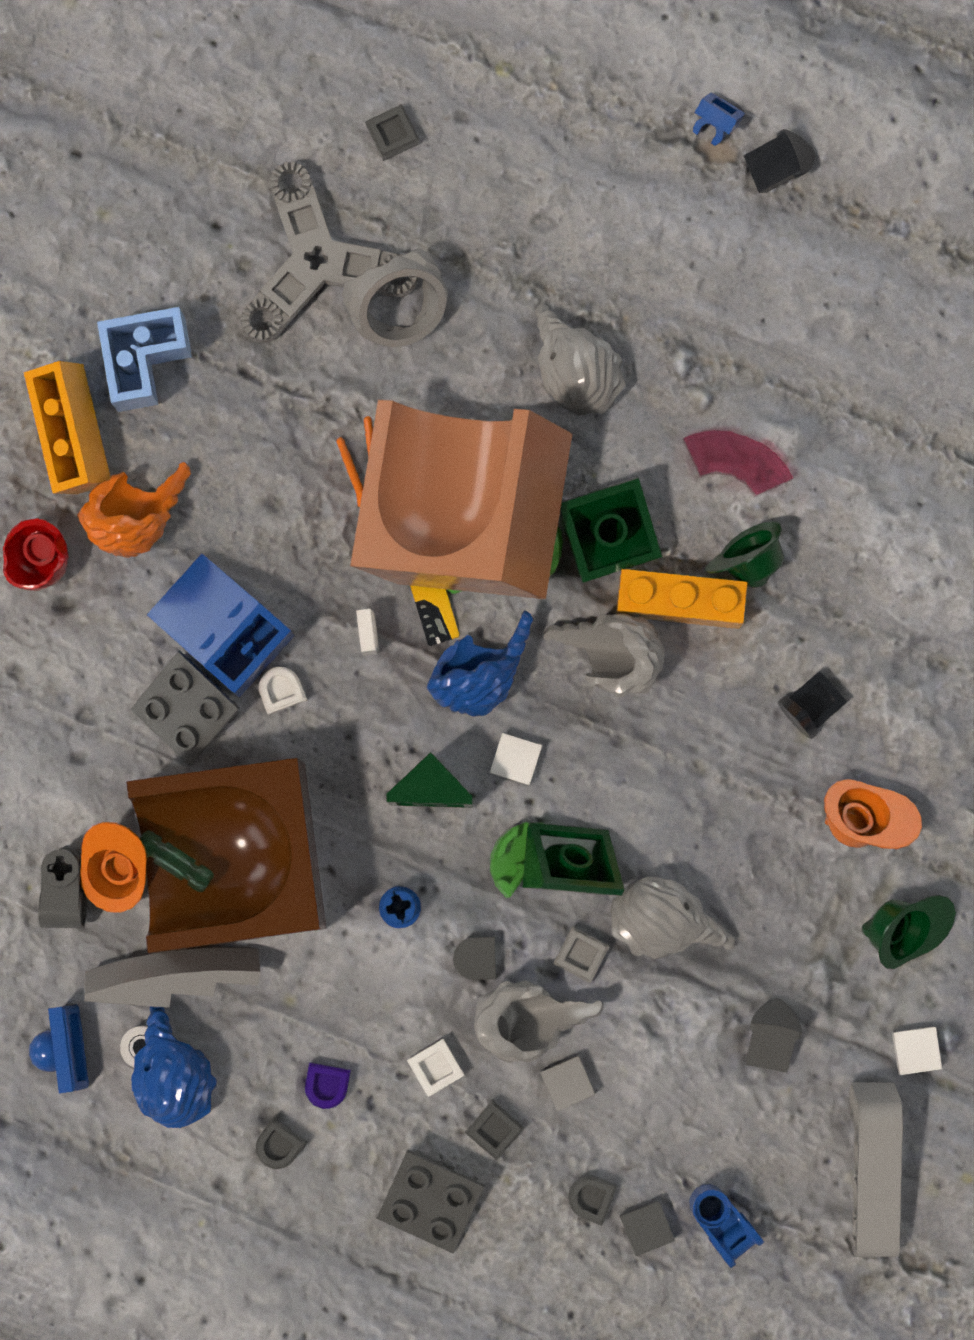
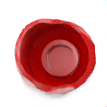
M35 518L19 522L7 534L4 542L3 573L10 584L28 591H40L55 585L65 574L69 560L67 543L62 533L53 524L43 519Z

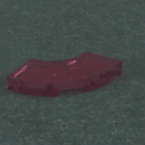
M713 430L695 433L683 438L684 445L699 477L712 474L732 476L745 484L754 497L793 480L789 469L775 452L763 443L731 431Z

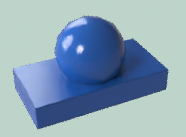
M75 1004L49 1008L51 1030L40 1032L29 1045L28 1054L30 1060L39 1070L44 1072L56 1071L59 1094L86 1089L89 1086L79 1006Z

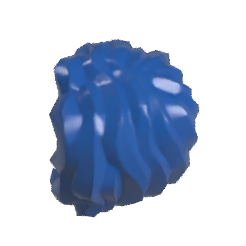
M526 610L523 611L514 634L504 649L483 648L474 645L473 638L470 635L456 640L454 645L446 649L438 660L426 687L437 703L442 707H449L452 712L476 717L487 715L499 703L504 701L514 681V675L517 671L516 667L520 662V655L525 649V641L530 635V626L533 622L531 614Z
M149 1006L151 1014L147 1019L148 1028L144 1034L146 1046L139 1050L134 1057V1072L131 1077L132 1091L134 1092L138 1107L145 1116L152 1118L155 1122L167 1128H182L198 1121L211 1112V1094L217 1086V1079L211 1074L210 1061L201 1050H195L191 1045L177 1040L172 1035L173 1030L164 1007Z

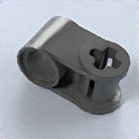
M67 847L54 850L47 854L42 861L41 893L38 907V918L41 928L83 929L85 927L87 898L81 887V853L76 849ZM63 857L65 863L72 864L73 868L72 872L64 875V878L63 872L55 869V864L62 861Z

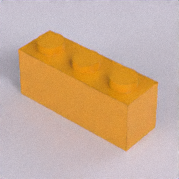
M57 361L23 372L52 493L80 494L90 491L97 484L111 479L84 364Z
M621 569L616 613L621 612L631 616L641 615L648 620L740 629L744 622L747 582Z

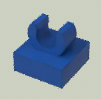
M710 92L702 98L694 112L701 118L694 124L693 132L699 134L705 124L713 125L716 129V135L711 144L716 146L725 138L726 133L730 134L739 126L746 113Z

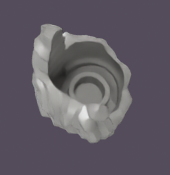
M541 303L535 309V314L538 318L537 327L540 330V337L544 343L538 356V362L545 390L554 397L561 408L574 412L578 416L586 415L587 413L602 415L613 405L614 399L625 387L624 378L620 370L623 362L620 355L615 353L610 343L604 341L603 338L595 337L584 328H570L554 312L549 311L548 306Z
M621 612L613 615L599 614L594 624L583 621L577 625L567 623L561 627L550 625L544 631V639L547 641L555 639L565 645L584 648L588 653L590 667L592 668V673L585 674V680L594 687L598 686L599 689H604L614 694L615 697H624L628 693L647 694L653 686L657 675L663 669L665 652L662 642L658 639V632L655 631L654 625L650 624L641 615L631 616Z
M645 877L629 884L622 896L612 899L610 911L612 916V934L630 947L631 953L635 956L644 954L653 959L669 956V954L682 952L692 943L697 942L716 947L723 946L726 950L733 949L735 946V937L727 933L722 925L717 924L712 917L703 914L699 898L672 879Z
M524 980L517 983L505 981L501 982L496 990L478 998L474 1029L479 1043L499 1059L507 1063L517 1061L532 1062L544 1055L548 1050L557 1047L561 1031L571 1029L575 1025L584 1024L588 1018L600 1016L604 1005L601 1001L597 1000L592 1004L584 1001H565L562 1003L552 998L543 987L534 985L529 981Z

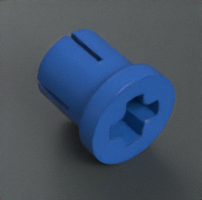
M397 886L383 894L379 903V912L384 922L389 926L406 928L414 924L421 912V902L413 890ZM399 895L402 901L409 900L411 902V908L405 910L406 918L400 920L397 914H390L388 911V907L394 904L393 897Z

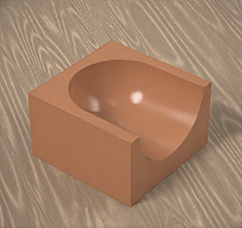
M378 400L350 566L399 585L546 599L572 433L531 410L514 409L513 417L510 421H481L425 412L391 400Z

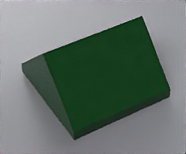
M638 477L561 502L560 515L565 536L583 583L662 557Z
M431 752L386 794V802L390 806L473 808L474 803L473 796Z
M530 822L527 828L522 888L622 896L625 889L609 830Z

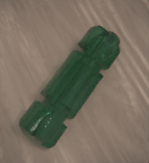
M147 830L141 835L140 840L145 846L147 858L151 856L155 858L153 861L155 864L182 881L184 878L188 880L187 885L197 892L202 893L207 889L214 877V873L202 864L200 866L195 865L196 860L169 842L162 843V838L151 830Z

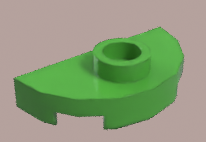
M527 822L508 828L496 840L490 854V872L494 884L506 898L512 896L523 880L526 837L529 825Z

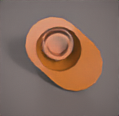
M846 779L833 784L824 797L825 824L829 826L832 835L848 847L861 848L872 845L886 849H900L913 843L918 838L922 829L921 815L916 805L906 796L892 790L868 785L861 781Z
M102 822L93 825L85 833L82 842L81 887L86 897L100 909L118 913L132 909L141 900L145 889L147 873L145 846L139 836L126 826L116 822Z

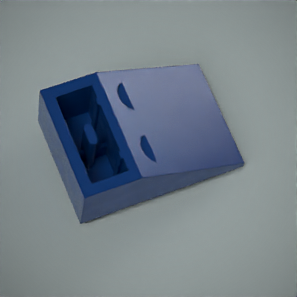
M203 554L193 562L147 614L151 620L239 698L295 636L288 627Z

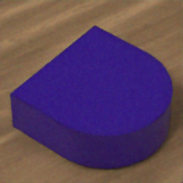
M310 1062L305 1083V1093L308 1100L314 1106L322 1109H330L339 1105L346 1097L351 1070Z

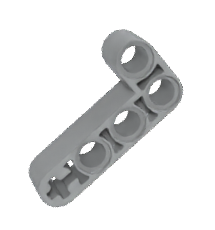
M851 1082L849 1101L850 1115L854 1126L852 1217L854 1256L898 1257L900 1252L903 1134L901 1099L894 1082Z

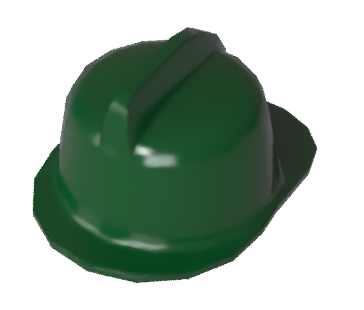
M774 521L764 522L741 532L725 546L719 555L706 565V573L712 574L728 571L736 581L747 582V586L751 588L762 587L767 583L770 576L782 566L784 561V554L779 542L782 532L781 525Z
M942 895L927 897L916 903L892 899L885 902L877 910L873 918L862 925V932L869 938L874 948L879 951L880 963L887 969H895L912 959L930 952L942 943L954 925L955 906L948 897Z

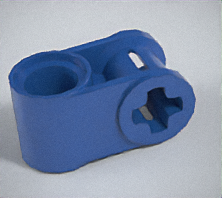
M711 1184L701 1185L692 1192L689 1199V1208L697 1222L709 1236V1241L730 1268H733L736 1265L735 1260L753 1245L760 1246L764 1243L743 1213L738 1212L724 1192L717 1186ZM707 1196H716L721 1201L719 1211L713 1216H704L699 1212L700 1202Z

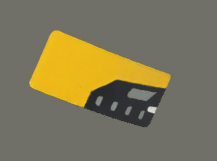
M410 586L428 645L432 646L458 638L459 631L446 589Z

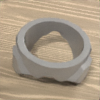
M417 248L403 256L393 257L388 264L379 268H370L363 275L346 281L342 296L344 304L350 313V318L362 337L383 346L401 347L423 339L436 328L445 312L448 290L441 278L442 273L431 255ZM405 276L422 278L424 299L421 312L416 316L413 325L410 327L389 326L376 320L367 311L373 295L387 282Z

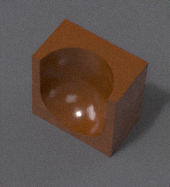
M291 758L126 781L128 798L132 802L137 816L142 843L145 846L147 856L146 871L150 907L149 931L146 935L148 953L327 929L305 763L300 759Z

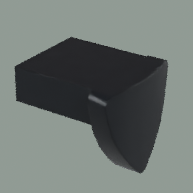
M783 129L776 134V138L745 154L744 158L758 192L767 193L789 180L797 179L809 172L815 160L814 149L797 134Z
M820 671L789 698L783 696L778 701L781 710L791 723L810 739H813L818 734L817 729L847 703L846 699Z

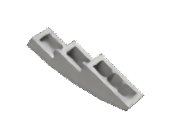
M213 947L174 950L128 958L85 971L84 1001L170 1008L171 994L214 997L216 983L258 986L261 972L259 949Z

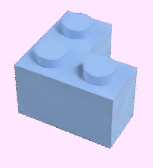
M180 307L98 321L97 325L111 404L118 412L159 405L152 365L192 358L186 320Z

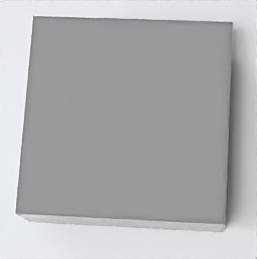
M572 926L553 964L591 983L610 946Z
M579 1055L540 1071L557 1112L596 1095Z

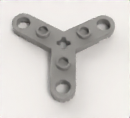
M284 162V164L278 165L270 177V188L293 254L260 289V292L246 305L241 316V324L245 334L251 340L259 343L270 342L277 338L324 284L344 287L346 281L363 275L368 269L379 268L388 264L393 257L403 256V254L385 252L380 249L333 241L310 175L306 168L295 162ZM295 174L302 179V187L295 194L289 195V193L285 194V192L281 191L279 183L285 175ZM315 250H321L323 258L328 260L327 264H320L318 270H313L310 262L305 260L306 256H313ZM409 276L406 283L401 286L390 285L387 282L375 294L404 297L415 289L418 277ZM268 311L273 315L274 323L268 331L258 332L251 326V318L256 312Z

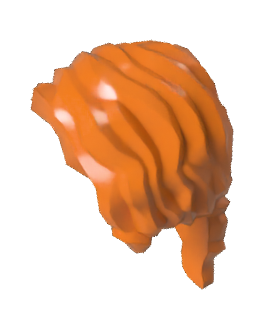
M185 462L180 463L177 471L168 477L157 488L156 492H146L127 484L128 476L124 472L112 475L111 479L97 484L89 494V501L84 504L77 514L82 527L87 532L88 539L102 551L125 558L137 557L141 553L150 551L152 545L164 533L166 522L171 518L169 511L177 504L178 494L183 490L185 481L191 475L190 467Z

